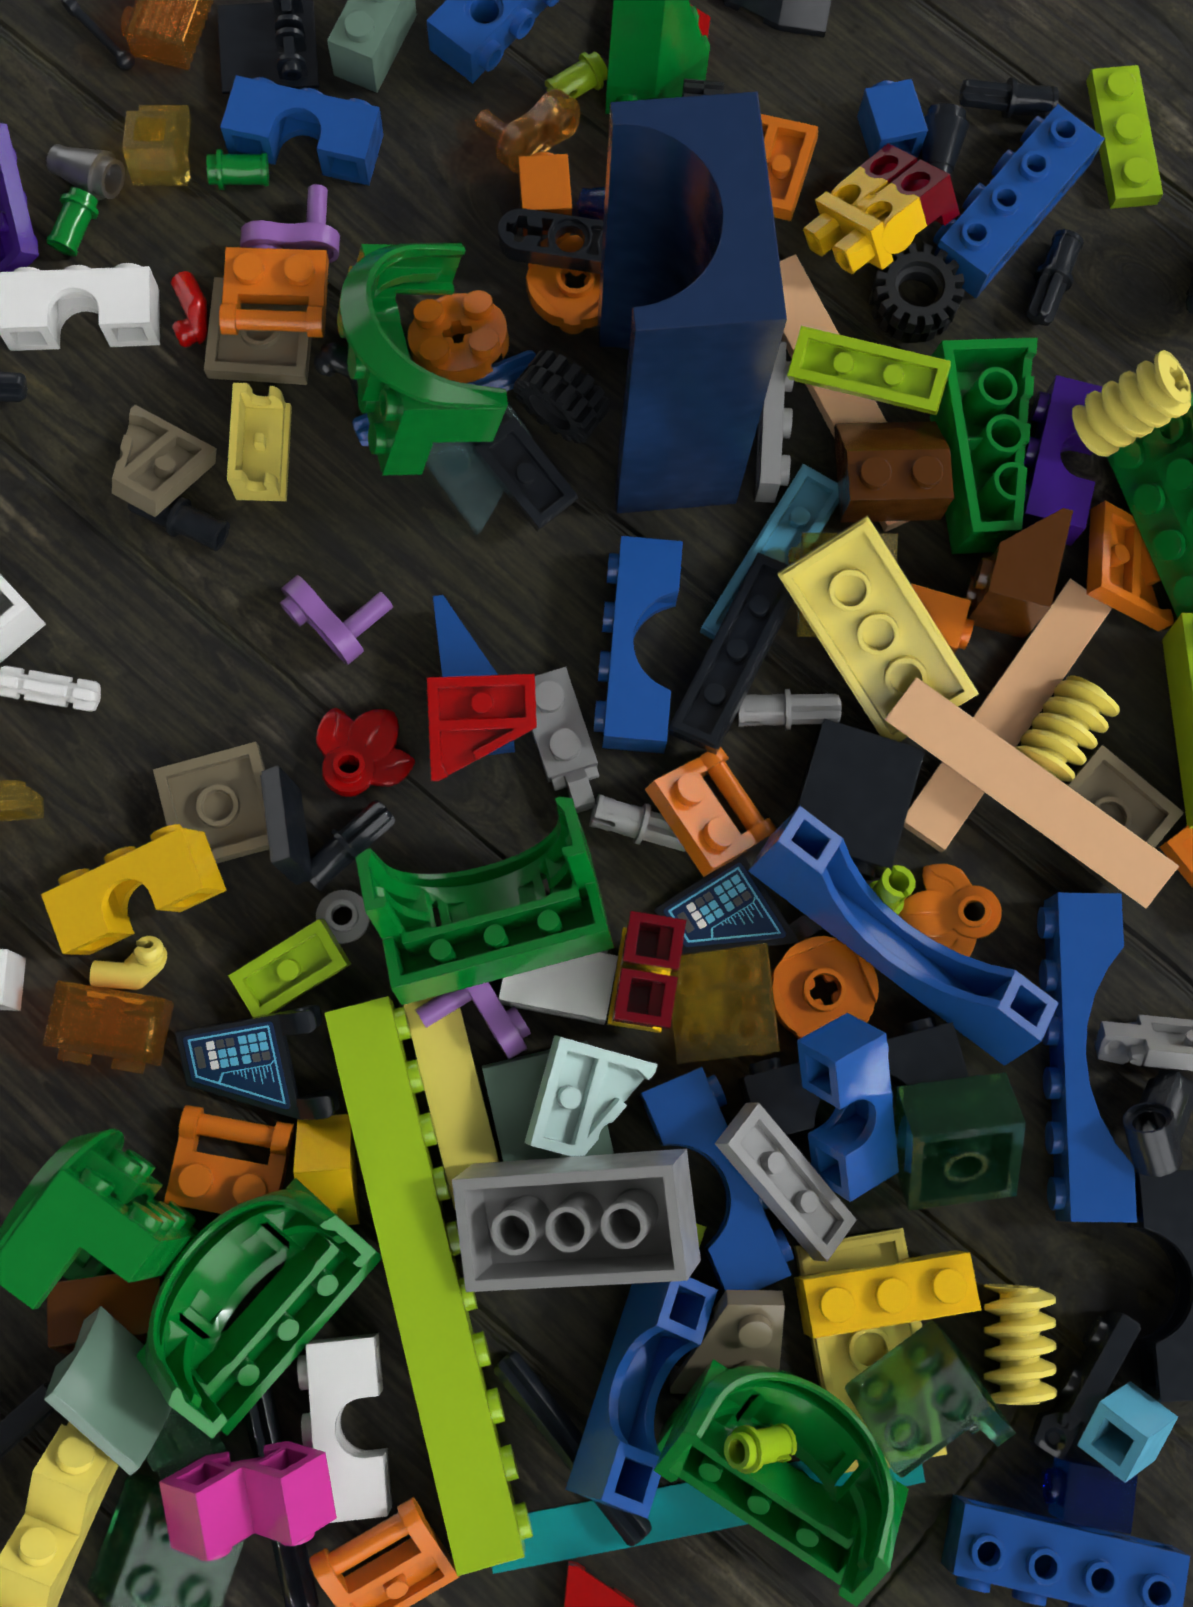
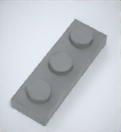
M780 342L758 422L754 502L775 503L780 485L788 486L791 458L790 455H782L783 438L790 439L793 418L792 408H784L785 392H792L794 382L789 380L787 376L791 361H786L787 342Z
M745 1103L715 1142V1145L814 1261L828 1262L857 1219L761 1104Z

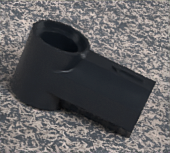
M1160 1069L1155 1078L1148 1080L1139 1104L1129 1108L1123 1115V1126L1134 1169L1142 1175L1162 1177L1178 1170L1183 1163L1180 1142L1193 1111V1081L1182 1076L1179 1070Z

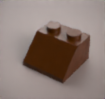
M936 421L835 424L834 435L840 522H858L867 515L871 522L942 519L954 499L950 448Z
M1062 508L1000 542L989 559L981 558L976 574L969 576L962 596L964 599L971 600L967 618L974 620V626L1024 639L1048 612L1053 601L1073 510Z

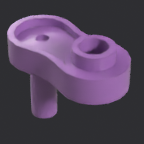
M317 184L308 187L307 216L304 223L286 224L264 220L245 223L241 227L240 248L327 250L329 263L336 261L339 257L340 235L336 229L326 225L328 189Z
M296 575L281 588L286 598L280 604L290 618L299 627L307 622L346 665H349L364 652L356 638L393 608L389 599L382 592H379L342 622L299 575Z
M489 982L436 996L415 1009L427 1028L472 1000L508 1060L527 1049L523 1038L531 1034L529 1028L515 1006L505 1011Z

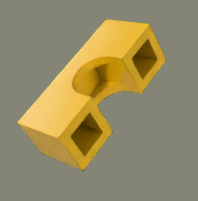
M181 824L169 825L153 832L150 835L152 841L141 847H124L107 854L104 857L105 864L93 870L83 868L61 876L58 879L59 886L42 893L41 896L62 954L91 955L135 934L128 917V902L135 889L142 884L148 889L156 910L182 912L227 891L205 832L182 828Z
M954 1250L902 1259V1262L859 1269L846 1268L794 1277L803 1332L813 1339L981 1311L970 1252Z

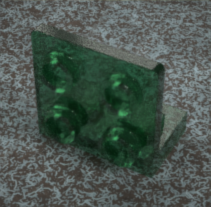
M933 1320L929 1321L845 1386L847 1394L878 1443L893 1472L901 1478L908 1475L967 1430L972 1435L981 1430L997 1447L1016 1434L959 1347Z
M133 1473L131 1476L128 1474L88 1587L104 1607H221L244 1540L232 1546V1550L228 1555L208 1562L172 1549L160 1485L150 1476Z

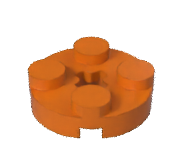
M565 233L557 239L556 244L562 251L575 252L583 246L584 242L578 235L570 236V233ZM548 237L541 242V247H548ZM528 263L526 275L528 298L534 310L544 320L552 325L559 326L562 331L569 334H578L585 328H592L598 325L600 274ZM570 272L574 276H579L581 273L586 275L584 287L576 289L566 286L567 279L565 274Z
M475 290L468 294L457 293L437 299H425L414 308V319L408 329V343L412 359L419 366L438 376L460 383L479 380L493 371L492 363L499 358L501 353L504 359L508 352L509 334L505 316L501 309L493 304L491 295L485 291ZM466 334L463 337L464 341L460 343H454L452 336Z
M816 936L798 942L783 955L772 971L769 991L773 1011L783 1027L793 1033L797 1039L808 1035L846 1013L867 1023L874 1011V1005L877 1002L879 984L874 967L841 941L836 940L837 938ZM822 976L826 983L833 981L836 983L838 991L831 995L833 1004L824 1005L821 999L814 1000L811 997L810 990L815 987L814 977Z

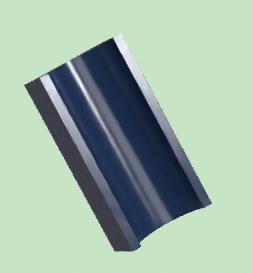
M758 91L611 102L597 331L599 347H618L629 350L615 487L616 511L618 514L736 504L787 321Z

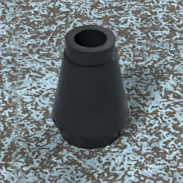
M949 103L934 104L928 108L927 115L924 116L928 132L922 146V160L949 173L950 177H952V172L969 129V122L966 120V111L962 107Z

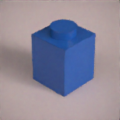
M912 79L898 82L886 80L866 88L857 118L869 157L871 158L888 143L915 157H919L928 128Z

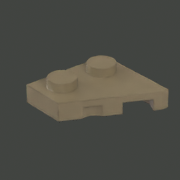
M134 405L130 409L127 433L123 435L120 459L116 462L112 477V494L156 517L215 464L217 448L147 410Z
M726 1290L713 1308V1316L708 1321L701 1345L691 1350L680 1367L674 1365L669 1372L670 1394H687L713 1359L728 1369L750 1365L779 1369L785 1310L783 1291Z

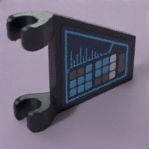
M770 836L654 909L657 915L686 920L682 955L797 944L824 929L805 914L791 924H788L762 882L748 871Z
M308 1005L279 1013L179 1030L175 1033L187 1086L299 1120L329 1118L341 1106L339 1093L334 1088L299 1096L286 1035L310 1033L316 1027L323 1024L319 1005Z

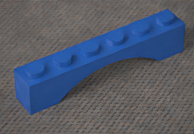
M799 806L771 834L748 870L756 878L947 1023L953 1022L956 1030L1002 1065H1007L1042 1042L1059 1004L1051 996L1018 971L991 965L962 955L930 939L905 922L866 883L851 859L844 839L803 807Z
M1058 892L1044 900V907L1039 908L1037 915L1038 935L1041 939H1045L1046 959L1041 961L1039 967L1040 988L1059 1003L1042 1039L1044 1045H1049L1050 1067H1046L1043 1073V1090L1045 1098L1051 1099L1052 1121H1048L1045 1128V1145L1048 1154H1053L1054 1177H1049L1047 1183L1048 1205L1051 1210H1055L1056 1221L1137 1223L1134 1165L1117 1146L1100 1116L1090 1087L1086 1059L1087 1025L1095 994L1108 967L1124 948L1122 894Z

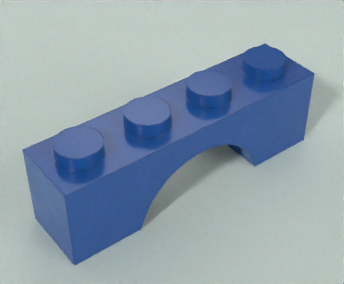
M621 536L619 553L609 552L607 583L616 584L615 602L605 601L602 632L612 633L611 651L600 652L598 682H608L606 701L596 700L593 731L604 732L602 748L664 754L668 736L671 690L656 683L644 672L636 658L633 640L639 628L650 617L660 611L676 607L680 585L683 541Z
M700 1067L642 1092L639 1097L660 1146H681L699 1153L714 1166L722 1180L726 1200L724 1216L715 1235L703 1247L722 1293L724 1294L726 1290H759L791 1276L786 1262L793 1260L794 1256L781 1228L772 1230L764 1212L769 1207L715 1145V1142L728 1127L720 1110V1107L727 1105V1100L715 1075L706 1077L703 1068Z
M691 1277L687 1281L634 1283L631 1285L565 1490L609 1507L648 1519L661 1475L653 1471L661 1454L654 1434V1416L657 1400L664 1381L674 1365L687 1352L701 1345L716 1298L717 1289Z

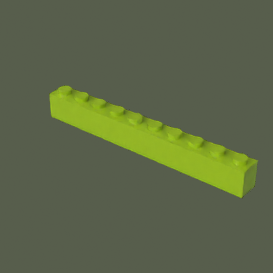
M387 996L325 1012L456 1574L461 1576L525 1557L524 1539L533 1537L532 1526L526 1503L515 1504L510 1481L519 1479L517 1464L511 1444L501 1447L496 1424L505 1422L503 1407L498 1388L487 1390L482 1367L491 1365L490 1354L484 1332L473 1333L468 1311L478 1309L474 1292H466L464 1277L460 1278L455 1259L456 1255L461 1254L458 1226L456 1220L446 1222L442 1201L451 1199L449 1186L443 1166L433 1168L428 1147L438 1143L431 1114L428 1112L420 1115L415 1093L424 1091V1085L417 1059L407 1061L402 1041L412 1038L405 1008L403 1006L395 1009L393 1001Z

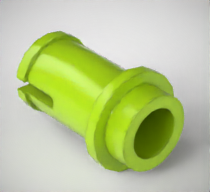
M583 52L579 55L577 63L554 77L545 80V86L548 88L546 89L555 106L558 109H562L566 104L592 88L596 90L602 89L604 86L603 82L608 77V69L597 52L591 54Z
M893 865L892 870L888 867L883 872L881 878L873 881L869 886L890 909L899 915L903 909L904 900L914 891L916 881L909 869L904 866Z
M783 1423L755 1429L749 1425L738 1426L726 1438L724 1443V1454L728 1464L744 1474L755 1473L764 1464L790 1461L792 1459L790 1455H795L797 1451L796 1436L793 1430Z

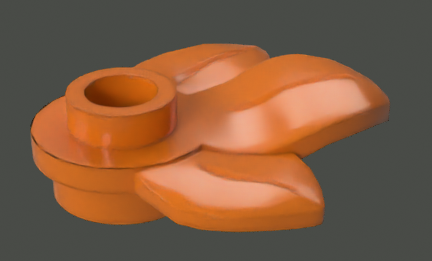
M949 864L924 866L922 876L926 890L906 898L899 916L930 939L970 957L977 939L990 935L1000 924L1002 908L999 899L989 889L972 885L965 873L956 866ZM978 902L984 906L985 914L980 920L970 921L965 917L964 910L969 903Z

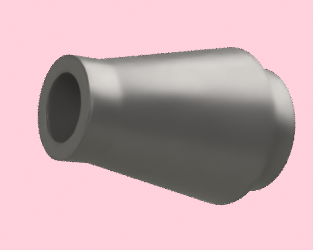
M56 144L50 149L47 156V169L50 173L60 176L75 187L90 193L97 200L113 199L120 193L125 180L124 165L110 151L72 148Z

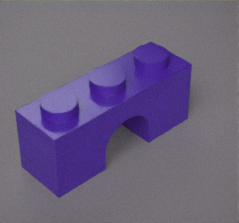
M1056 375L1046 392L1039 391L1037 393L1030 415V421L1037 422L1034 437L1030 436V441L1025 447L1024 466L1027 467L1022 530L1062 508L1073 510L1066 545L1071 546L1085 530L1095 482L1071 474L1064 467L1060 453L1075 451L1092 455L1093 452L1082 442L1075 429L1072 408L1076 405L1085 406L1086 395L1093 391L1102 393V386Z

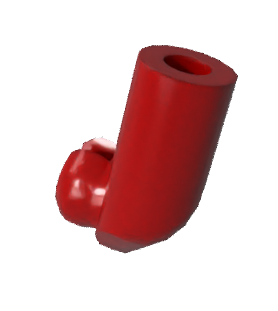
M187 271L179 272L172 278L171 285L187 318L175 321L172 328L180 346L187 348L196 342L200 345L208 336L207 300L194 275Z

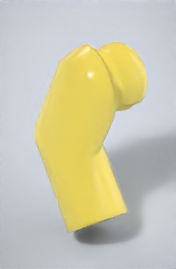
M155 936L140 938L136 941L137 947L124 962L94 960L90 969L91 987L126 990L143 988L166 964L167 951L162 941Z

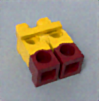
M888 143L841 181L832 190L831 194L826 191L815 199L820 215L806 225L803 231L811 251L822 257L832 249L835 260L840 267L848 273L854 274L868 262L883 270L893 262L892 254L904 251L912 243L917 233L933 221L945 226L960 215L949 173L921 159L917 161V157Z
M635 911L630 912L627 927L622 928L607 1025L661 1033L662 1028L670 1029L678 977L670 976V972L678 973L686 927L685 919Z

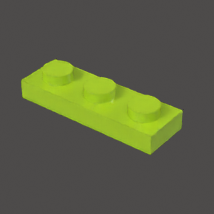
M1139 66L1091 69L1086 82L1095 130L1105 138L1099 148L1110 209L1157 205L1163 196V190Z
M801 326L787 376L792 381L937 415L950 371L951 361Z

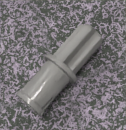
M785 689L784 694L746 695L738 711V727L772 725L785 726V730H791V725L821 724L824 718L839 723L842 713L841 699L837 694H791L790 689Z
M598 794L596 798L597 804L594 803L590 817V827L612 831L633 838V843L638 845L644 840L679 851H686L662 814L651 811V805L644 804L643 807H639Z

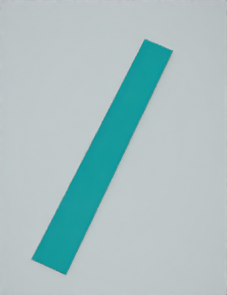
M921 1459L890 1465L895 1479L906 1487L925 1482ZM801 1460L789 1463L796 1469L805 1472L814 1481L822 1483ZM853 1472L844 1473L834 1486H842ZM688 1483L660 1487L656 1490L648 1516L652 1530L641 1542L634 1546L747 1525L748 1523ZM592 1500L530 1512L529 1517L533 1537L524 1539L525 1557L492 1566V1571L495 1574L629 1548L631 1546L625 1543Z

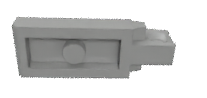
M563 667L535 676L537 728L531 730L548 782L552 783L554 791L567 788L569 798L573 799L576 811L579 813L592 809L594 806L595 798L589 780L599 777L598 761L567 668Z
M1138 1014L1136 1022L1118 1023L1102 1021L1094 1044L1099 1060L1122 1065L1130 1061V1063L1138 1066L1193 1071V1020Z

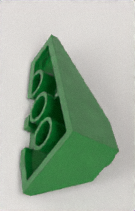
M614 0L605 114H610L611 102L682 97L684 79L706 80L710 43L707 35L701 34L698 26L699 14L696 6H691L689 0Z

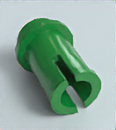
M217 149L216 154H207L206 165L209 185H218L219 190H225V185L269 186L267 153L224 154L223 149Z
M71 187L68 193L61 195L60 202L63 206L46 241L56 251L75 257L90 220L97 219L99 211L96 208L98 200L93 195L80 188Z

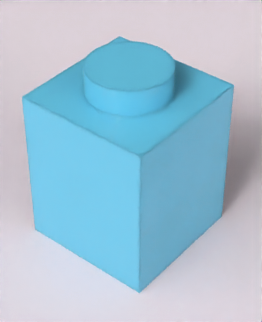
M1130 1381L1099 1402L1077 1446L1126 1483L1156 1460L1178 1416Z

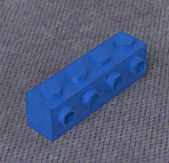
M1059 104L1056 105L1045 119L1037 116L1030 123L1020 139L1023 145L1016 153L1008 149L992 170L991 174L994 178L987 186L979 183L963 203L964 213L957 221L953 219L945 226L942 225L933 238V242L938 245L934 255L937 256L940 249H943L948 253L945 259L946 264L954 259L959 265L956 275L963 273L965 282L962 289H965L975 299L1088 169L1105 139Z
M953 1494L941 1564L950 1573L957 1576L956 1584L984 1593H990L991 1584L1012 1589L1011 1596L1013 1598L1039 1606H1046L1047 1597L1067 1601V1607H1183L1190 1555L1169 1544Z

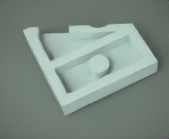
M554 1035L524 1143L571 1157L585 1156L598 1141L602 1128L614 1122L627 1105L624 1102L644 1079L649 1080L653 1076L658 1064Z

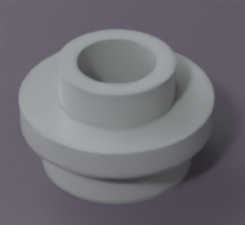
M338 890L328 894L322 899L316 911V920L325 919L339 944H347L358 940L366 932L370 922L365 912L363 898L355 892L348 890ZM340 907H347L352 911V918L345 925H337L333 921V914Z

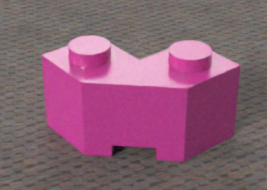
M284 1441L265 1445L263 1450L264 1456L231 1462L229 1451L206 1455L159 1481L171 1548L196 1557L201 1561L208 1562L228 1555L232 1550V1546L254 1533L278 1541L285 1546H296L311 1540L317 1530L337 1518L326 1452Z

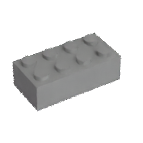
M687 1149L474 1163L452 1179L466 1292L687 1281L701 1261Z

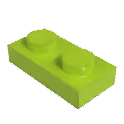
M323 918L311 923L228 976L252 1017L273 1014L351 965V962Z

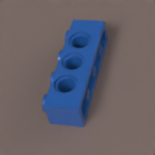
M446 0L426 20L429 50L470 82L474 83L485 70L489 72L498 65L504 50L516 38L522 39L528 34L535 22V18L547 6L553 7L559 0Z

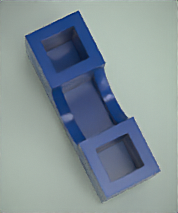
M237 75L220 126L228 154L267 153L268 162L276 165L281 147L287 140L302 135L313 137L319 141L317 153L322 175L368 186L371 182L384 136L380 107L372 106L364 100L356 98L345 100L324 95L312 88L296 89L278 85L262 77L251 79Z
M846 1013L798 1039L797 1045L802 1087L836 1107L831 1117L823 1125L808 1133L811 1165L832 1191L851 1202L897 1174L899 1168L892 1102L893 1092L891 1089L888 1059L889 1046L886 1033Z

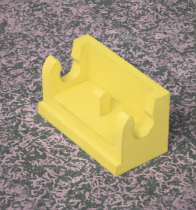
M233 383L227 481L236 500L287 501L291 403H285L281 390L275 386L269 387L268 396H258L252 393L253 389L247 383Z

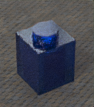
M1067 1456L1064 1460L1055 1457L1053 1468H1048L1044 1476L1043 1498L1045 1503L1049 1504L1048 1512L1063 1522L1131 1534L1138 1475L1136 1474L1124 1483L1099 1462Z

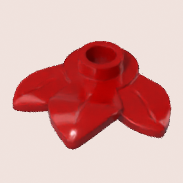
M333 708L324 715L317 729L316 744L325 757L322 764L323 780L336 794L344 797H353L367 790L370 785L390 787L404 780L415 764V759L406 752L394 748L398 739L399 724L392 710H370L361 714L355 721L338 708ZM350 764L358 769L353 773H345L339 767Z

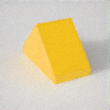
M348 1114L332 1115L329 1118L318 1120L297 1119L294 1179L297 1178L348 1225L360 1224L355 1141Z

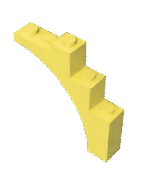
M70 1422L67 1426L61 1424L32 1471L25 1514L0 1553V1607L58 1606L80 1549L119 1466Z

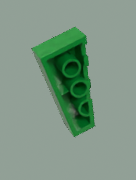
M1038 338L942 340L931 355L932 357L951 361L950 371L937 415H929L930 421H936L950 448L954 499L946 510L945 515L952 554L994 552L1000 542L1022 530L1027 476L1024 458L1025 447L1030 441L1031 424L1027 423L1029 400L1033 396L1035 378L1031 376L1032 360L1037 354Z

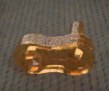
M552 89L545 93L528 113L509 124H506L487 109L480 111L475 122L478 128L497 141L496 157L499 162L512 172L519 174L518 157L531 156L537 152H547L550 148L570 138L576 132L580 122V105L576 99L561 89Z

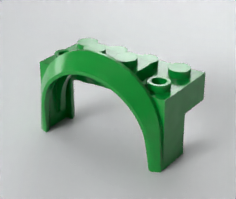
M462 243L361 244L357 262L354 266L349 267L348 275L344 281L337 315L338 332L340 337L346 338L348 342L347 364L349 376L351 379H357L359 409L362 413H367L370 424L368 429L369 449L371 454H377L382 475H422L433 443L493 442L508 406L506 389L460 383L443 378L419 366L409 356L395 299L396 294L453 295L455 291L453 280L460 259L466 251Z
M1191 392V406L1186 414L1178 418H1171L1168 424L1160 428H1154L1150 434L1142 438L1137 437L1135 442L1126 447H1120L1117 452L1107 457L1177 618L1181 613H1193V393Z
M555 798L558 822L553 831L541 842L515 856L486 866L451 873L417 874L389 867L371 848L364 850L355 857L365 912L382 938L391 989L401 1005L614 948L591 854L572 798ZM546 878L550 890V895L548 896L543 882ZM434 907L439 909L442 926L436 927L433 913Z
M107 1129L79 1135L65 1143L35 1175L0 1227V1286L31 1309H38L62 1276L68 1280L108 1275L112 1270L125 1281L131 1283L167 1275L181 1252L199 1233L193 1227L198 1219L192 1213L173 1201H170L167 1205L162 1201L154 1199V1196L163 1185L150 1176L156 1168L136 1152L127 1149L126 1152L122 1151L124 1135L118 1129Z
M295 1178L285 1190L259 1196L229 1209L209 1223L186 1246L173 1263L160 1286L151 1311L146 1344L135 1356L154 1381L170 1407L212 1439L219 1431L228 1436L305 1348L306 1344L312 1340L381 1261L382 1256ZM268 1223L289 1241V1248L262 1224ZM285 1261L282 1269L227 1330L223 1331L227 1321L251 1289L270 1271ZM180 1313L210 1338L202 1339L180 1321Z
M713 1359L662 1426L656 1439L661 1454L653 1471L669 1482H674L681 1478L840 1585L838 1595L857 1607L890 1571L896 1537L909 1488L895 1479L883 1451L860 1418L840 1399L827 1390L783 1370L751 1365L728 1369ZM742 1408V1410L740 1411L739 1417H738V1419H737V1418H736V1414H737V1413L739 1412V1410ZM780 1423L786 1424L793 1430L796 1436L797 1451L795 1456L822 1483L814 1481L805 1472L796 1469L787 1462L764 1464L755 1473H741L737 1469L732 1468L725 1458V1440L738 1426L749 1425L755 1429H760ZM857 1460L859 1466L842 1486H834L851 1464Z

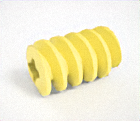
M1166 350L1160 351L1155 354L1154 364L1147 360L1138 364L1136 373L1131 371L1124 372L1120 375L1119 383L1114 381L1107 382L1103 385L1102 393L1093 391L1087 394L1085 406L1076 405L1072 408L1075 429L1082 442L1090 451L1098 456L1108 457L1117 452L1120 447H1126L1135 442L1137 437L1142 438L1150 434L1154 428H1160L1168 424L1171 418H1178L1186 414L1191 406L1190 383L1178 360Z
M1067 676L1066 680L1061 681L1055 687L1054 697H1050L1044 703L1043 713H1039L1033 719L1032 729L1027 730L1022 735L1021 746H1016L1015 748L1059 780L1071 782L1075 778V773L1066 763L1069 762L1078 766L1084 765L1087 759L1078 746L1085 749H1094L1098 742L1089 730L1097 733L1106 732L1109 725L1100 714L1115 717L1120 712V708L1096 684L1082 677Z
M984 1284V1288L1000 1294L999 1300L984 1304L985 1311L1000 1317V1322L984 1327L985 1334L1000 1340L999 1346L984 1350L985 1357L1000 1363L999 1369L984 1373V1379L999 1385L1000 1392L984 1396V1400L1006 1405H1035L1055 1398L1057 1396L1056 1388L1040 1381V1379L1054 1375L1056 1373V1365L1040 1358V1355L1056 1350V1342L1040 1335V1332L1054 1328L1056 1320L1054 1317L1040 1312V1309L1055 1304L1056 1297L1034 1286Z

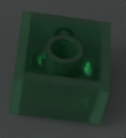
M1006 1072L982 1076L974 1075L967 1078L929 1083L921 1082L914 1085L897 1087L894 1123L899 1168L897 1176L908 1211L1017 1196L1026 1122Z

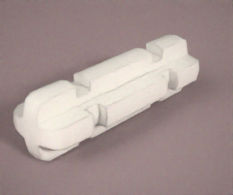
M12 666L0 668V696L19 699L21 694L24 695L25 701L65 708L68 707L69 703H73V709L88 712L95 711L101 699V687L96 681L79 678L77 683H73V678L69 676L29 670L28 674H24L25 670L23 668Z

